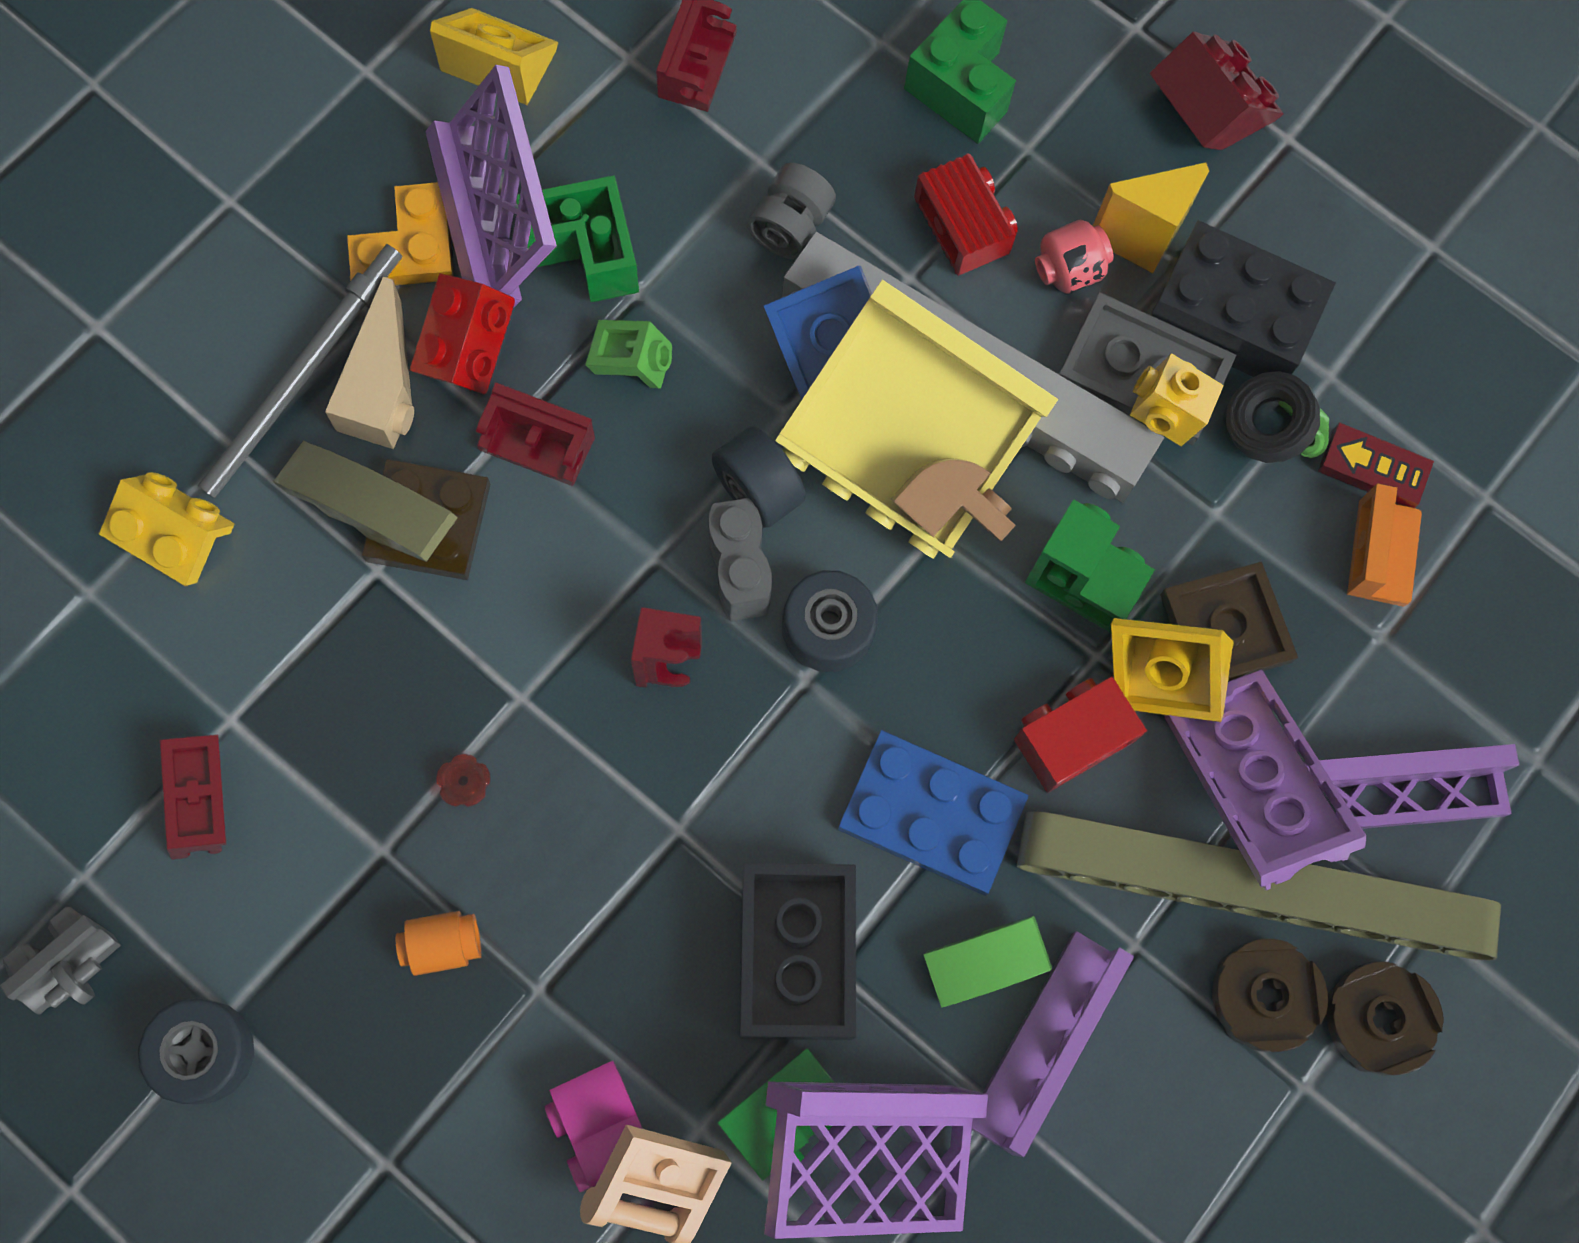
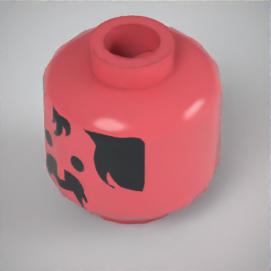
M1077 220L1053 230L1043 237L1041 241V255L1035 258V264L1044 284L1053 283L1060 292L1071 294L1101 281L1106 276L1108 264L1113 261V250L1107 234L1100 226L1093 227L1087 221Z

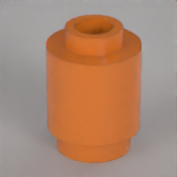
M460 911L406 920L404 932L396 933V950L400 966H410L412 974L417 976L468 966L469 960L481 958V941L475 914L462 916Z

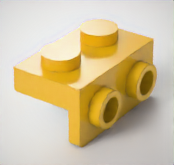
M149 472L146 475L121 479L99 535L184 586L197 583L215 539L231 534L235 524L220 515V509L214 504L203 499L191 498L176 489L177 484L164 475Z

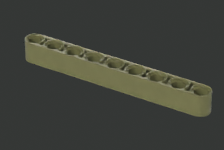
M1026 812L1024 816L1017 868L1027 872L1461 958L1487 961L1497 959L1501 904L1493 900L1312 864L1300 869L1290 880L1277 885L1274 882L1271 883V889L1265 891L1264 887H1260L1240 850L1046 812Z

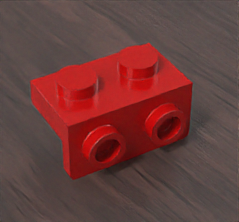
M439 273L410 371L486 394L515 304L514 297L482 283Z

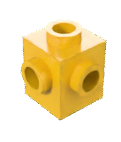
M1171 353L1156 368L1149 365L1138 378L1133 388V393L1137 394L1138 397L1130 416L1147 425L1151 431L1165 436L1179 446H1183L1208 424L1224 385L1199 371L1191 363L1183 361Z

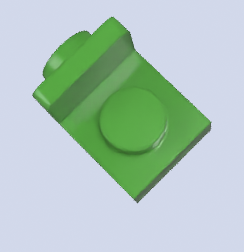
M598 320L585 365L597 375L638 376L650 388H661L665 373L671 365L672 344L650 321Z

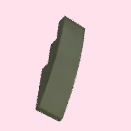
M305 441L301 443L273 481L287 494L310 502L327 516L356 527L369 539L426 562L458 518L451 511L411 489L354 461Z

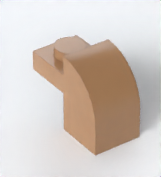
M940 459L926 464L918 469L891 498L895 504L932 537L937 534L960 507L1000 541L1016 526L1006 517L1012 508L990 488L983 494L977 490L991 473L983 467L965 460Z

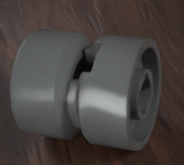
M785 163L769 185L768 196L760 199L748 218L747 228L754 239L767 250L784 258L797 259L815 234V226L823 223L836 201L834 189L824 177L807 166L797 163Z

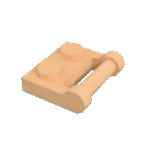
M626 1125L596 1186L589 1188L583 1196L580 1206L581 1221L598 1227H603L608 1222L664 1235L668 1243H691L732 1162L723 1150ZM622 1193L679 1207L673 1208L669 1212L619 1199Z

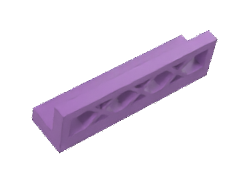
M1515 744L1319 760L1349 809L1358 816L1355 818L1362 829L1505 817L1512 814L1503 772L1519 766ZM1304 762V764L1306 765L1307 769L1310 770V768L1308 767L1307 763ZM1469 777H1487L1492 805L1476 806L1459 792ZM1456 779L1452 786L1444 780ZM1427 781L1445 795L1434 810L1425 811L1407 797L1417 782ZM1405 783L1401 790L1392 784ZM1375 785L1393 799L1383 814L1373 815L1355 801L1366 786ZM1354 787L1349 795L1340 789ZM1452 801L1460 807L1447 809ZM1400 805L1404 807L1407 811H1409L1404 813H1395L1397 809L1400 807Z
M1077 931L1072 933L983 1091L984 1094L988 1095L986 1118H973V1131L1013 1156H1025L1133 960V955L1120 947L1109 951Z

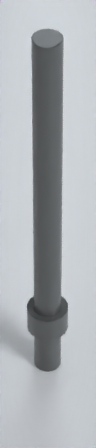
M386 244L363 274L356 273L345 288L348 294L198 485L199 488L213 498L217 497L364 306L370 308L382 278H387L403 258L395 248Z

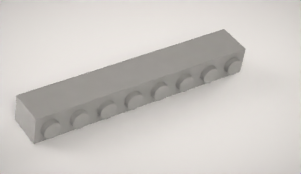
M815 232L784 276L782 298L858 265L862 267L872 293L883 279L1056 397L1058 401L1048 416L1041 417L1022 447L1028 446L1042 454L1046 462L1056 470L1064 473L1072 472L1087 481L1089 487L1098 495L1107 499L1115 498L1124 503L1165 438L1164 436L1151 431L1147 426L832 240Z

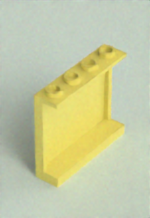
M882 279L775 441L784 446L782 450L793 466L805 472L809 464L826 474L827 477L822 485L844 500L848 501L854 493L869 503L870 506L865 513L889 530L897 522L911 531L913 535L908 542L929 557L934 559L940 551L951 558L955 552L952 548L973 517L960 507L937 534L932 537L895 504L891 498L918 469L940 459H960L983 467L991 474L977 490L981 494L988 488L992 490L1041 417L1048 416L1058 399Z

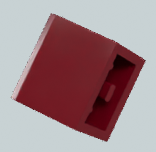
M1193 31L1150 72L1155 82L1205 148L1223 150L1275 122L1284 114L1275 102L1279 98L1277 91L1264 77L1259 76L1257 78L1248 66L1252 61L1250 55L1236 40L1229 42L1216 34L1211 37Z

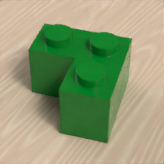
M962 0L910 55L904 90L979 144L1007 113L1016 80L992 63L993 59L999 54L1008 20L981 0Z
M615 175L543 189L542 193L557 246L537 267L580 259L590 302L639 293L637 265ZM518 194V195H517V198H516V202H517L518 205H519L520 194ZM532 225L528 241V249L536 241Z
M1073 499L1027 577L1025 584L1112 633L1111 623L1113 619L1128 618L1155 569L1145 564V559L1136 551L1123 546L1117 548L1110 544L1120 525L1111 521L1106 511L1094 504H1081Z
M808 1048L718 1122L762 1181L771 1174L777 1109L766 1106L768 1082L835 1083ZM796 1126L794 1153L800 1162L804 1158L800 1149L815 1134L810 1126ZM825 1126V1127H826L827 1130H829L832 1126Z

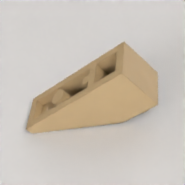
M383 277L325 412L337 432L394 449L399 435H405L409 431L414 417V407L412 406L402 302L393 279Z

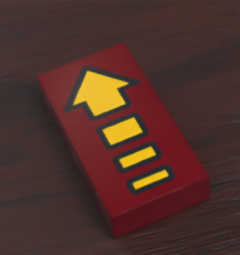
M1339 422L1333 429L1318 472L1366 492H1369L1377 483L1397 487L1396 504L1416 508L1420 503L1434 461Z

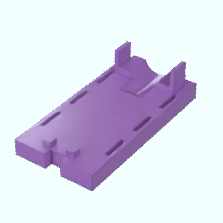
M1262 669L1228 682L1224 714L1221 722L1164 715L1170 729L1260 887H1264L1265 891L1271 889V883L1274 882L1277 885L1290 880L1296 872L1313 862L1328 860L1330 862L1348 860L1350 853L1365 848L1366 834ZM1272 711H1274L1277 717L1279 718L1280 722L1284 727V730L1279 724L1278 720L1276 719ZM1297 751L1300 752V754L1302 755L1303 759H1304L1305 762L1307 763V765H1308V767L1310 768V770L1307 769L1306 765H1305L1304 762L1302 761V759H1301V757L1299 756V754L1297 753ZM1323 793L1326 794V796H1327L1328 799L1330 800L1331 804H1332L1333 807L1335 808L1336 814H1335L1334 810L1332 809V807L1330 806V804H1329V802L1327 801V799L1325 798V796H1324Z

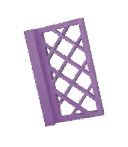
M495 65L450 123L434 120L425 132L462 279L485 284L514 297L515 307L522 300L519 285L557 245L510 69L506 66ZM496 94H497V96H498V101H497L496 113H495V117H494V116H493V111H494L495 99H496ZM493 125L489 152H487L490 128ZM509 137L510 144L508 149L507 160H505L504 156L506 151L507 139ZM502 169H505L501 195L499 196L498 191ZM520 181L522 188L518 205L516 204V198ZM517 214L513 238L510 240L513 215ZM532 225L536 241L528 249L527 247Z
M768 1082L766 1106L777 1109L764 1234L774 1239L963 1231L973 1118H986L988 1095L953 1085ZM796 1126H810L819 1142L800 1162L794 1153ZM825 1126H832V1127H831L829 1130H827ZM853 1126H857L867 1141L848 1161L837 1144ZM899 1126H903L912 1141L895 1160L885 1146V1142ZM944 1126H952L950 1148L940 1159L930 1143ZM829 1154L840 1172L821 1192L810 1174ZM876 1154L886 1168V1172L868 1190L858 1174ZM922 1154L932 1170L915 1189L906 1177L905 1172ZM941 1183L946 1190L944 1216H933L925 1202ZM850 1184L861 1201L845 1219H840L831 1205ZM897 1184L907 1200L891 1218H888L879 1206V1203ZM802 1185L813 1203L797 1221H786L789 1198ZM822 1215H823L826 1220H819V1219H820V1218L822 1217Z

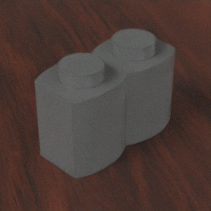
M750 498L715 503L712 505L709 515V543L712 558L718 567V595L723 612L730 621L766 616L770 606L772 575L767 558L761 551L762 521L758 509Z

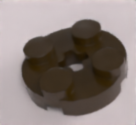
M1278 939L1255 940L1239 946L1232 953L1223 957L1217 966V973L1213 980L1212 999L1216 1015L1222 1023L1227 1036L1235 1042L1242 1043L1253 1050L1261 1052L1288 1051L1300 1047L1309 1040L1307 1038L1313 1034L1316 1026L1321 1025L1328 1006L1326 983L1313 961L1309 962L1302 953L1295 950L1298 949L1297 947ZM1263 980H1270L1272 989L1281 990L1282 1001H1277L1273 1005L1274 1012L1266 1010L1263 1002H1258L1257 991L1262 989Z
M1374 962L1356 967L1341 977L1336 987L1328 993L1327 1024L1331 1038L1339 1052L1359 1071L1372 1072L1384 1076L1407 1074L1424 1066L1436 1051L1432 1049L1437 1043L1438 1033L1443 1031L1444 1023L1439 998L1431 985L1423 977L1415 972L1410 973L1403 967L1396 966L1398 964ZM1379 1003L1384 1010L1393 1009L1397 1016V1019L1390 1023L1392 1033L1389 1035L1385 1033L1383 1028H1376L1373 1022V1016L1376 1015L1375 1007Z

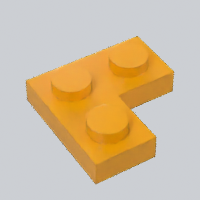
M438 182L394 186L398 231L348 235L350 280L353 279L357 272L363 274L386 244L395 248L403 256L387 277L393 279L395 286L437 282L439 273L454 276L450 228Z

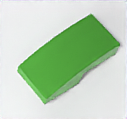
M1035 916L982 931L977 936L934 948L923 954L941 1008L1008 987L1052 970Z

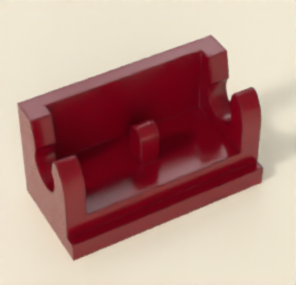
M682 0L656 69L658 98L706 112L709 111L737 33V25L726 20L717 19L712 15L722 19H729L732 12L730 7L714 0Z
M495 382L490 399L476 429V432L482 434L477 445L479 451L573 486L595 439L592 419Z
M641 607L631 658L636 686L647 688V683L682 687L690 683L689 676L682 673L672 674L669 672L667 663L679 664L690 659H700L702 649L701 617Z
M207 735L160 740L166 843L171 860L188 858L190 852L208 851L210 854L220 853L222 845H226L219 736Z

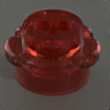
M468 754L456 755L453 757L452 762L444 763L438 770L436 777L437 784L441 786V798L447 804L455 807L459 805L471 807L481 802L486 795L487 786L491 781L487 766L483 763L479 764L474 756ZM461 776L468 777V783L464 786L458 783V779Z

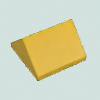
M474 8L433 20L430 27L440 71L479 86L495 65L509 67L518 102L528 105L558 46L557 41Z
M1207 163L1111 183L1095 218L1093 227L1098 225L1105 231L1111 243L1113 253L1154 273L1209 173Z
M1113 619L1111 632L1114 680L1134 711L1217 722L1222 721L1233 648V640L1223 630Z

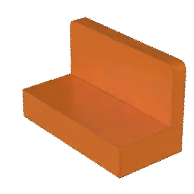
M1377 483L1359 500L1347 595L1404 607L1412 601L1422 512L1416 508L1395 504L1397 487Z

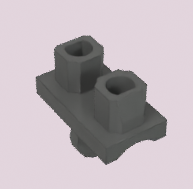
M65 907L49 920L48 929L55 939L43 950L40 951L33 945L26 944L17 947L3 959L9 976L0 985L7 998L13 1001L15 999L21 1001L38 1015L50 1006L57 1008L70 996L83 1005L89 1002L95 996V993L87 981L102 969L100 963L121 946L114 934L71 907Z

